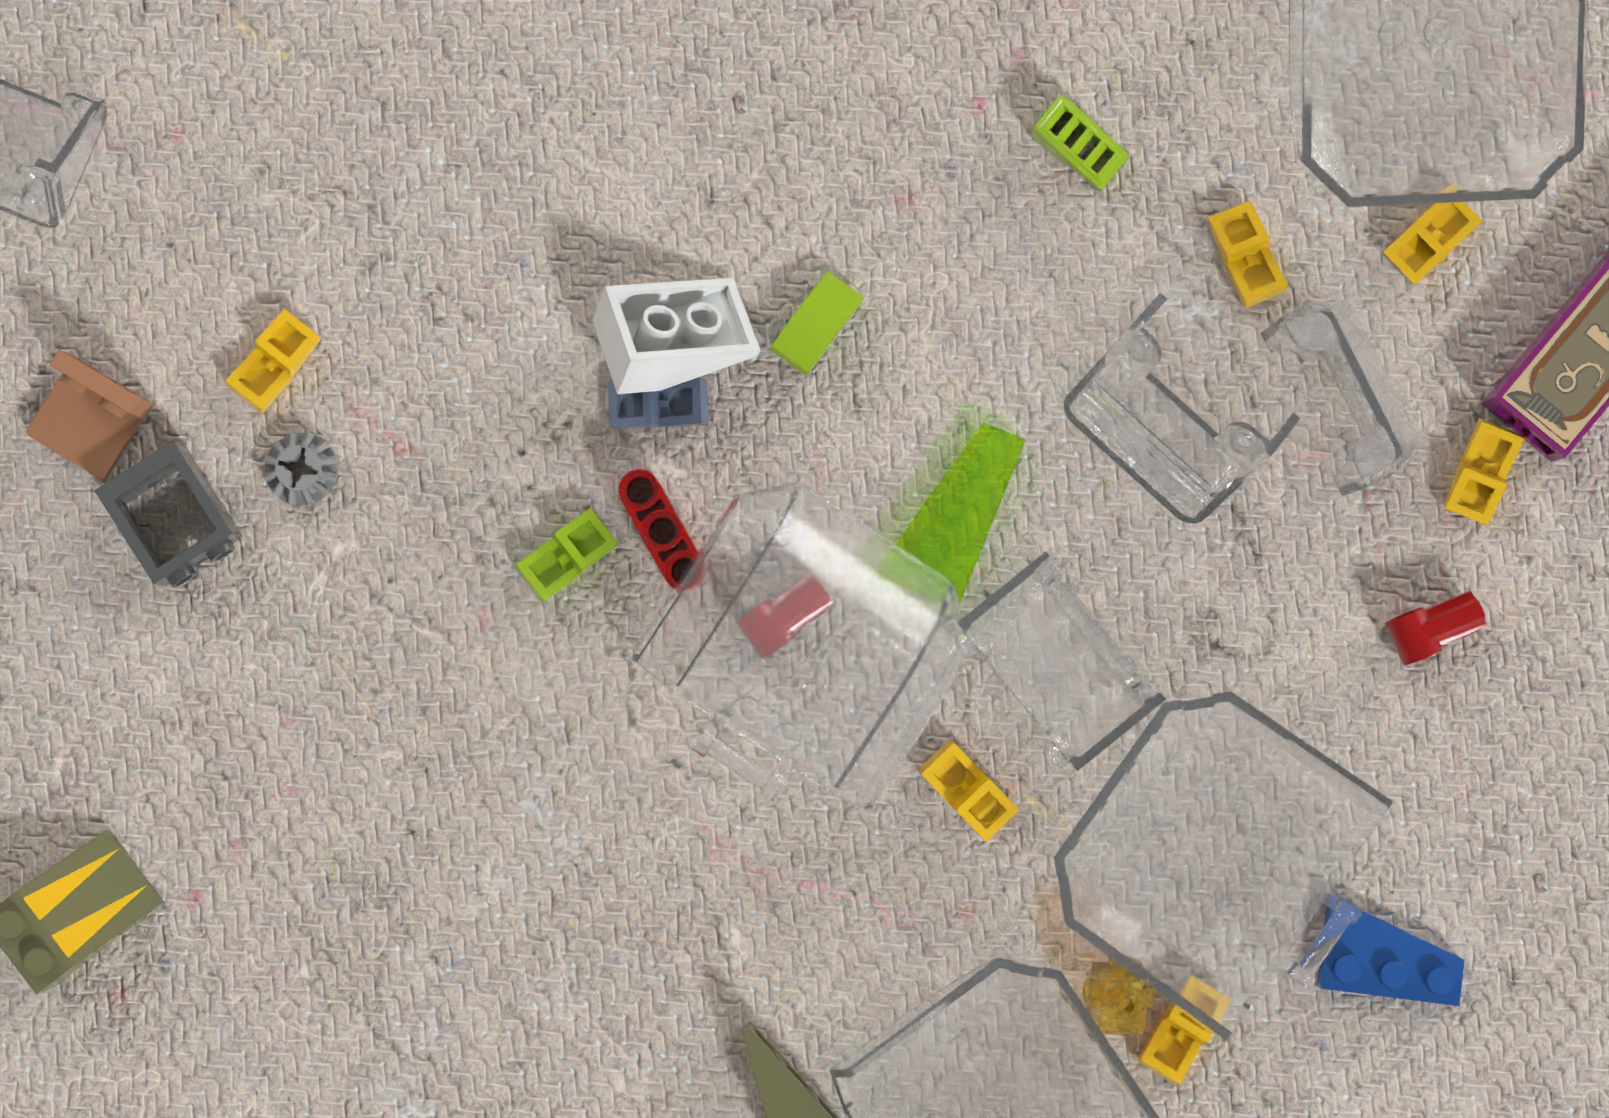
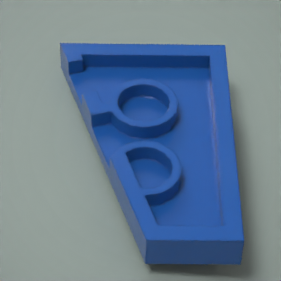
M1327 894L1317 987L1343 992L1460 1006L1464 959Z

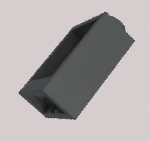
M174 440L95 490L98 498L153 584L167 586L170 584L172 588L186 583L197 574L194 570L195 567L208 559L211 563L223 559L235 550L233 543L243 537L187 447ZM179 471L216 531L162 565L124 505Z

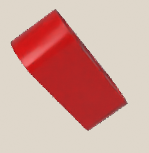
M635 469L629 471L619 483V496L663 577L677 591L683 593L698 591L707 580L708 569L664 487L647 470ZM640 479L650 481L653 486L651 499L642 504L634 503L629 495L632 484ZM662 519L671 520L676 528L673 540L666 544H657L651 535L654 524ZM684 559H691L698 566L696 580L688 585L679 584L674 577L676 564Z

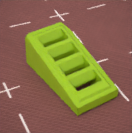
M1062 94L1057 97L1044 113L1030 134L1034 140L1100 192L1130 156L1084 112ZM1062 116L1068 123L1056 136L1050 130ZM1077 128L1083 134L1069 148L1064 142ZM1091 139L1097 146L1083 161L1077 155ZM1106 151L1112 157L1097 174L1091 167L1103 152Z

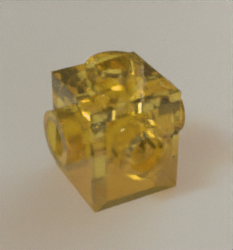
M1122 957L1111 958L1108 962H1092L1090 979H1085L1083 985V1001L1087 1007L1086 1014L1098 1034H1144L1147 1008H1151L1154 1003V986L1137 962Z

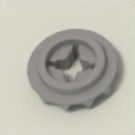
M289 433L282 439L273 442L271 450L264 458L265 475L263 478L273 495L292 505L303 506L320 501L331 491L337 479L338 463L334 451L327 442L311 433ZM304 453V456H306L305 464L318 471V474L301 475L299 481L296 482L294 481V473L283 466V463H290V461L298 462L300 456H303Z

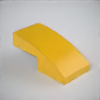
M1451 188L1393 241L1383 253L1415 285L1483 221Z
M1251 201L1208 218V224L1219 254L1244 309L1287 291L1288 283L1269 248L1270 238Z
M284 309L254 341L256 348L225 380L226 386L259 413L263 414L303 366L321 340L320 336Z
M1479 418L1454 475L1444 508L1488 526L1508 485L1505 479L1525 440L1524 436Z
M951 739L917 770L985 842L990 840L1019 811L1006 795Z
M1188 978L1160 1018L1136 1061L1172 1084L1180 1085L1202 1044L1209 1042L1229 1002L1191 978Z

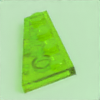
M983 422L872 576L958 610L1026 439Z

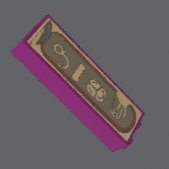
M1609 250L1481 402L1485 408L1514 432L1522 434L1526 442L1551 462L1566 458L1609 406Z

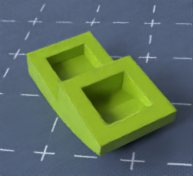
M827 271L783 328L769 350L807 376L831 346L837 334L860 307L865 297Z
M590 507L557 531L553 538L515 565V569L543 604L618 546L619 543Z

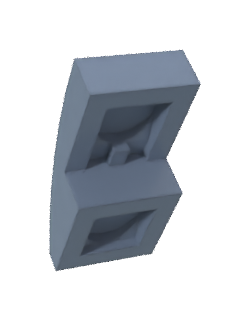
M698 377L661 391L617 394L614 383L608 382L610 428H660L708 425L707 379Z

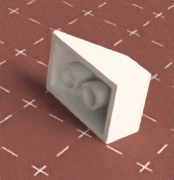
M734 278L605 286L592 320L617 394L661 391L757 357L761 351Z

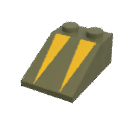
M107 829L17 890L0 904V948L37 995L57 986L159 907L164 901L112 832Z

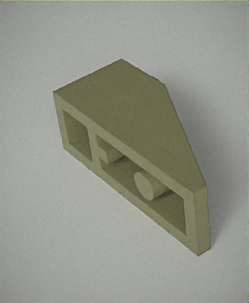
M751 1021L744 1026L742 1035L766 1118H839Z

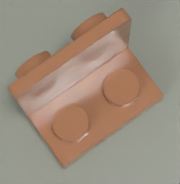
M59 349L49 365L60 371L62 375L26 433L29 437L95 477L106 480L153 403L76 356Z

